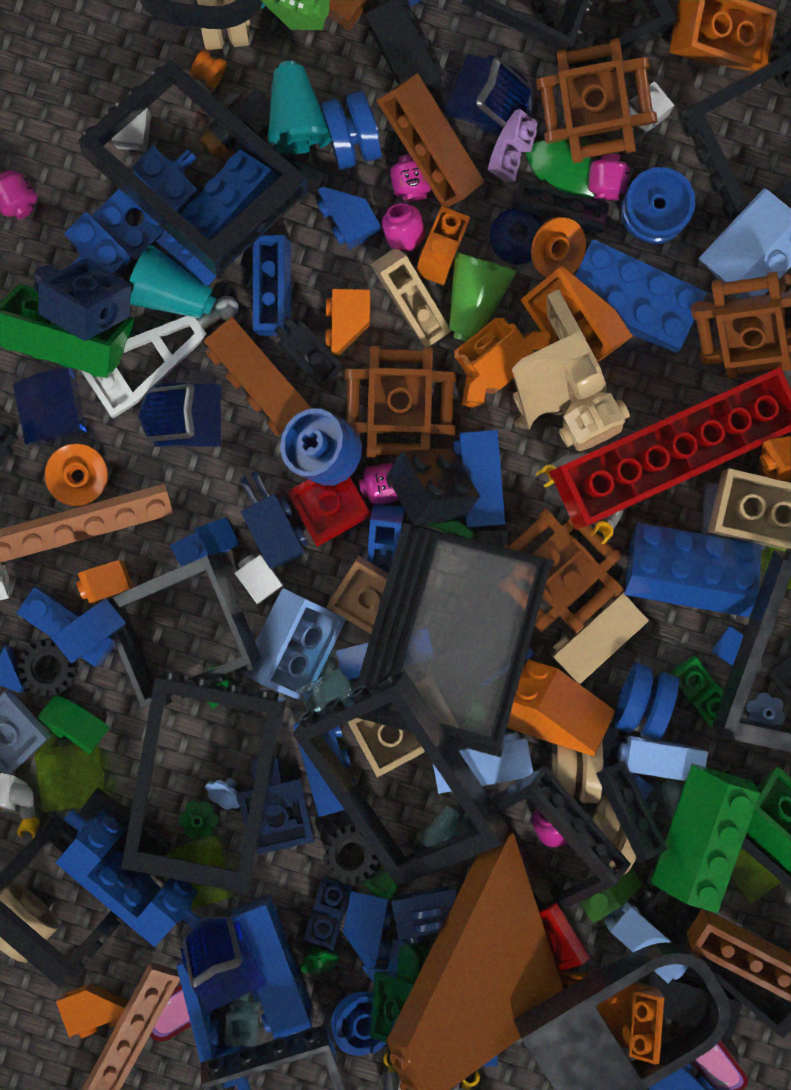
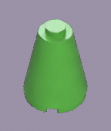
M460 252L456 253L449 329L455 332L454 338L467 341L487 325L515 277L516 270Z

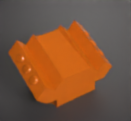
M494 318L454 351L455 359L466 374L461 405L478 407L484 403L486 393L495 394L501 390V388L514 379L512 368L522 358L549 346L550 333L532 331L530 334H521L515 324H508L504 318Z

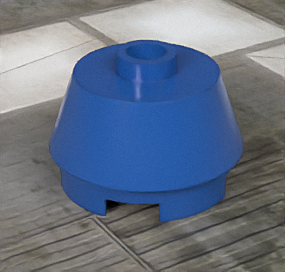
M357 992L342 998L333 1010L331 1019L332 1037L336 1045L348 1054L355 1056L373 1054L382 1049L386 1044L370 1037L373 993Z

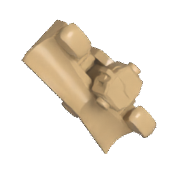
M558 289L547 295V318L559 341L522 358L512 368L517 392L513 393V398L521 413V416L514 424L517 428L530 430L533 421L539 415L550 413L561 417L564 427L559 429V433L567 447L573 445L577 451H583L620 433L625 419L629 418L630 415L622 400L615 401L611 393H605L607 388L601 368Z

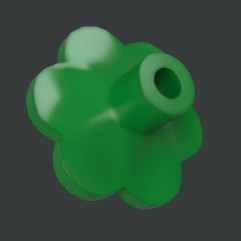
M190 801L185 807V812L179 816V823L185 827V834L190 838L197 836L202 838L209 837L212 834L213 827L219 822L218 815L213 812V806L208 801H203L200 804L196 801ZM195 819H199L200 823H196Z
M312 946L310 947L311 955L303 959L300 970L303 973L309 972L310 975L331 971L336 967L335 963L339 961V956L336 953L323 951Z

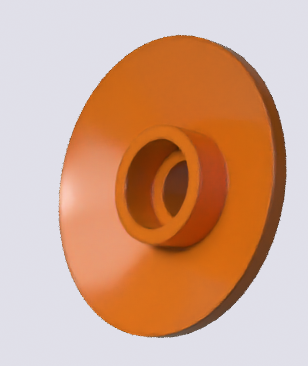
M557 217L547 221L537 231L532 242L531 257L534 267L546 278L561 266L573 274L579 268L585 256L586 237L581 226L572 219Z
M69 444L61 447L52 454L45 468V482L49 492L59 502L69 506H84L92 503L103 493L108 480V470L103 457L95 449L83 444ZM77 470H81L84 474L83 479L79 482H76L73 478V474Z

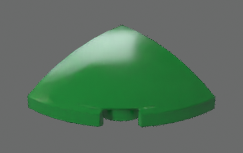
M588 136L580 137L581 146L589 145ZM569 139L546 144L545 140L533 143L531 152H525L531 170L541 182L545 179L556 187L557 190L594 199V193L588 190L591 157L583 158V162L573 163Z

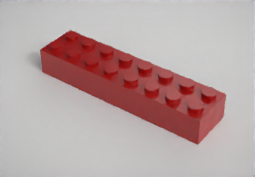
M778 367L550 471L549 473L575 530L593 524L757 448L767 440L776 439L791 432L790 386L781 367Z

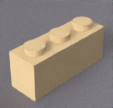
M620 593L617 597L613 595L594 617L591 616L583 623V629L575 633L571 638L565 635L553 646L555 652L551 657L578 684H581L649 621L624 593Z

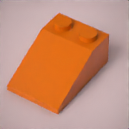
M679 0L676 13L677 20L674 24L669 52L698 62L754 71L768 63L777 11L748 0Z
M563 266L556 269L521 299L541 332L550 333L549 344L551 345L559 341L547 318V295L559 289L597 362H600L633 337L616 310Z
M528 659L522 670L507 728L595 757L614 717L615 710L558 668Z

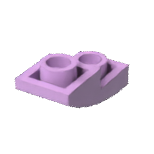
M521 109L515 110L504 126L488 166V170L504 182L515 181L520 165L521 152L532 151L538 122Z

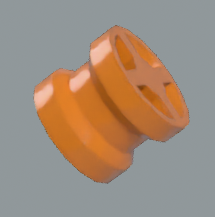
M203 49L199 52L192 65L190 77L196 81L202 80L206 83L207 87L215 89L224 74L226 61L222 58L215 59L211 57L210 53Z

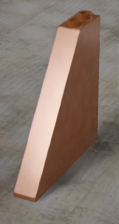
M507 832L502 845L476 856L387 1039L391 1052L390 1060L397 1069L401 1081V1090H451L521 1038L513 1020L564 990L516 838L512 832Z

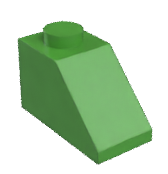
M631 867L629 872L624 874L615 886L593 895L580 903L594 924L620 908L643 884Z

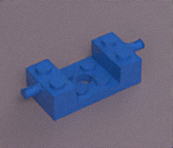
M152 146L131 167L137 177L180 215L186 205L200 194L184 173V170L197 159L188 149L174 162L164 157ZM118 189L92 216L85 212L64 235L76 246L80 254L72 264L85 258L121 279L138 262L144 250L148 251L147 246L149 244L154 246L157 243L156 241L161 237L164 229ZM132 211H140L144 215L143 222L138 226H131L127 223V217Z
M72 809L63 819L75 828L78 833L76 839L57 860L56 864L153 947H156L177 922L183 920L192 929L198 924L201 918L190 909L192 901L199 891L190 882L169 878L160 887L148 874L121 868L124 854L120 853L113 846L126 832V829L114 817L109 816L102 810L94 819L86 821ZM202 921L194 931L197 932L205 921Z
M211 928L198 931L202 948L188 952L193 978H196L213 965L230 961L228 952L222 951L221 943L214 944ZM183 954L176 966L200 1063L208 1061L213 1057H221L240 1051L245 1047H252L250 1043H245L244 1035L219 1041V1038H222V1029L219 1019H213L211 1008L215 1006L212 990L223 987L228 977V970L215 974L197 987H192L185 954ZM249 1075L223 1083L224 1088L237 1086V1090H251L248 1081Z

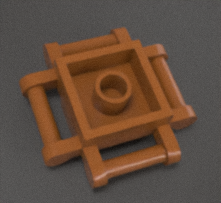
M620 38L611 39L610 43L568 52L567 49L557 50L558 74L536 80L537 90L541 91L547 130L544 133L545 143H557L569 139L573 163L583 162V158L625 150L626 153L636 152L633 127L658 122L657 113L653 112L647 74V69L650 68L649 58L643 57L623 61ZM612 56V61L569 69V64ZM634 72L640 114L631 115L625 78V73ZM558 86L561 89L566 128L559 129L553 92V88ZM623 129L624 138L581 146L580 137Z
M777 271L768 272L767 276L729 282H723L722 279L712 281L714 303L699 301L691 305L692 318L696 319L701 350L699 351L701 363L715 364L724 362L728 379L738 378L739 374L774 370L778 367H781L783 372L791 371V338H787L783 312L784 307H791V289L788 292L780 293ZM769 289L770 293L769 295L725 301L724 296ZM716 317L721 348H716L713 345L709 318Z
M370 346L369 369H345L344 379L347 380L346 422L350 423L358 433H367V458H376V455L400 456L403 451L429 450L430 435L455 436V426L452 425L453 383H457V373L432 371L433 348L423 347V350L380 349V346ZM379 362L423 363V369L379 368ZM361 380H369L368 423L359 422ZM432 382L441 383L440 425L431 424ZM377 433L421 435L420 444L378 443Z
M544 509L538 515L539 519L510 546L506 544L504 548L522 552L546 528H549L554 533L532 554L555 560L552 574L549 573L542 598L551 610L545 614L540 608L535 626L542 632L558 617H561L574 632L578 633L584 628L583 623L613 595L617 597L623 591V588L607 571L624 555L618 548L614 550L608 542L601 544L604 538L598 532L591 536L590 531L593 529L591 525L578 529L606 558L599 565L592 555L570 535L575 529L571 519L562 526L550 511ZM510 563L515 570L498 587L504 593L508 592L525 610L529 596L517 582L522 578L531 588L536 570ZM600 581L604 587L579 611L572 614L568 608L596 582Z

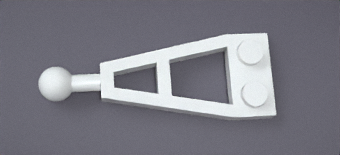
M222 296L216 300L210 315L205 314L201 319L185 316L127 339L123 353L152 342L165 361L134 392H132L117 367L108 378L95 377L90 373L82 371L110 416L114 419L140 402L149 390L160 383L207 337L204 331L206 328L220 319L227 321L230 317L235 318L239 311L238 302L231 296ZM191 327L195 334L172 355L161 338Z

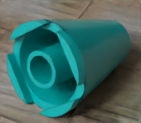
M296 61L280 63L279 67L273 71L268 145L272 148L275 147L276 152L285 155L310 152L309 146L317 143L319 149L327 146L331 142V134L305 68L302 65H298Z
M149 244L147 246L148 251L144 250L129 280L134 285L131 292L130 305L200 319L204 313L210 315L216 302V298L212 296L213 289L209 286L207 287L158 248Z

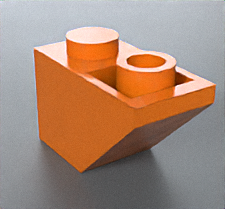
M441 206L418 261L416 269L418 276L444 286L468 226L469 216Z
M332 289V298H326V317H332V329H326V348H331L334 356L342 354L370 326V290Z
M791 436L770 439L763 443L759 461L760 465L758 466L761 476L785 482L791 481Z
M123 560L113 561L78 573L80 581L76 582L81 597L88 599L89 603H100L104 599H109L134 588Z
M91 983L62 994L57 999L56 1004L68 1036L72 1037L79 1034L80 1038H84L97 1032L98 1026L106 1023L109 1024V1027L116 1026L129 1000Z

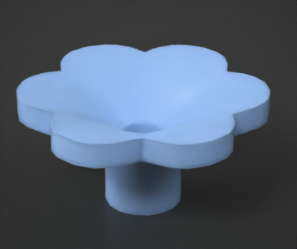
M768 693L758 694L756 700L749 701L746 706L750 714L748 720L770 725H780L785 720V715L782 712V700L777 697L772 698Z
M227 778L225 782L221 780L207 782L205 788L208 791L209 799L218 803L226 810L231 808L238 809L240 807L238 792L235 790L237 783L233 779Z

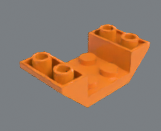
M566 970L558 972L563 989L591 974L590 972ZM634 982L598 1004L597 1008L621 1046L629 1048V1057L652 1064H659L664 996L658 987Z

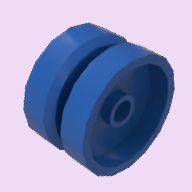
M363 90L347 94L346 106L349 114L345 116L342 105L336 98L320 102L322 113L331 134L330 143L339 170L355 166L356 154L354 145L356 144L362 159L366 162L382 158L377 124Z
M668 167L651 168L641 172L630 184L621 203V219L626 230L636 240L646 244H663L673 240L690 221L695 210V193L690 182L680 172ZM654 203L659 204V209L654 206Z
M315 408L306 409L296 414L288 422L281 436L280 451L284 463L292 472L326 486L336 485L351 476L361 459L362 443L358 432L350 423L328 411Z
M635 662L628 672L619 695L614 717V728L631 733L639 725L642 738L658 742L667 728L674 709L679 688V677L662 671L653 680L652 668Z

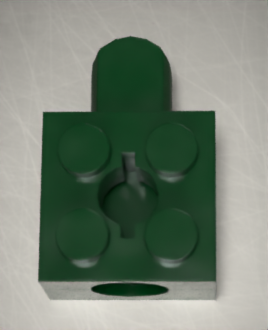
M423 944L402 945L399 948L397 971L375 972L370 1026L371 1038L387 1043V1039L429 955L428 949Z

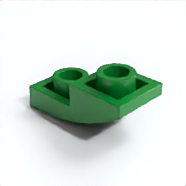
M693 655L671 671L670 674L679 677V689L705 723L712 727L723 691L713 681L698 658Z
M58 695L51 699L37 717V720L59 738L66 736L88 754L95 749L110 729L107 724L88 711Z

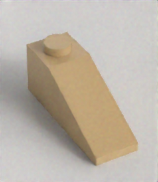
M392 249L370 264L385 290L424 347L431 346L452 332L408 257L402 251Z

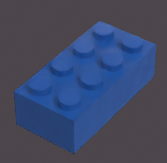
M240 149L228 159L222 170L207 182L201 193L186 205L181 216L210 241L279 177L272 169ZM166 230L163 231V234L156 242L179 265L208 287L217 276Z
M594 239L591 241L575 275L577 279L616 310L632 335L674 355L681 349L695 320L691 315V305L703 301L707 292Z
M637 522L629 542L624 595L749 617L759 593L761 545Z
M271 894L235 907L230 919L233 921L237 941L242 951L241 967L244 972H250L253 983L250 984V990L256 1003L261 1002L264 1014H261V1019L266 1032H272L275 1039L312 1027L314 1009Z

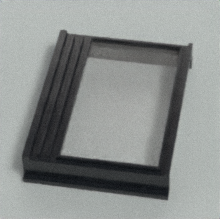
M403 523L355 689L363 685L369 688L388 673H392L394 676L406 671L454 745L501 758L504 749L503 740L547 579L549 573L552 574L555 560L410 523ZM392 702L358 717L362 720L412 733Z

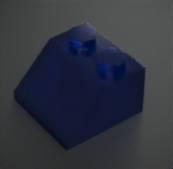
M68 367L38 373L13 384L25 445L87 433L75 372Z

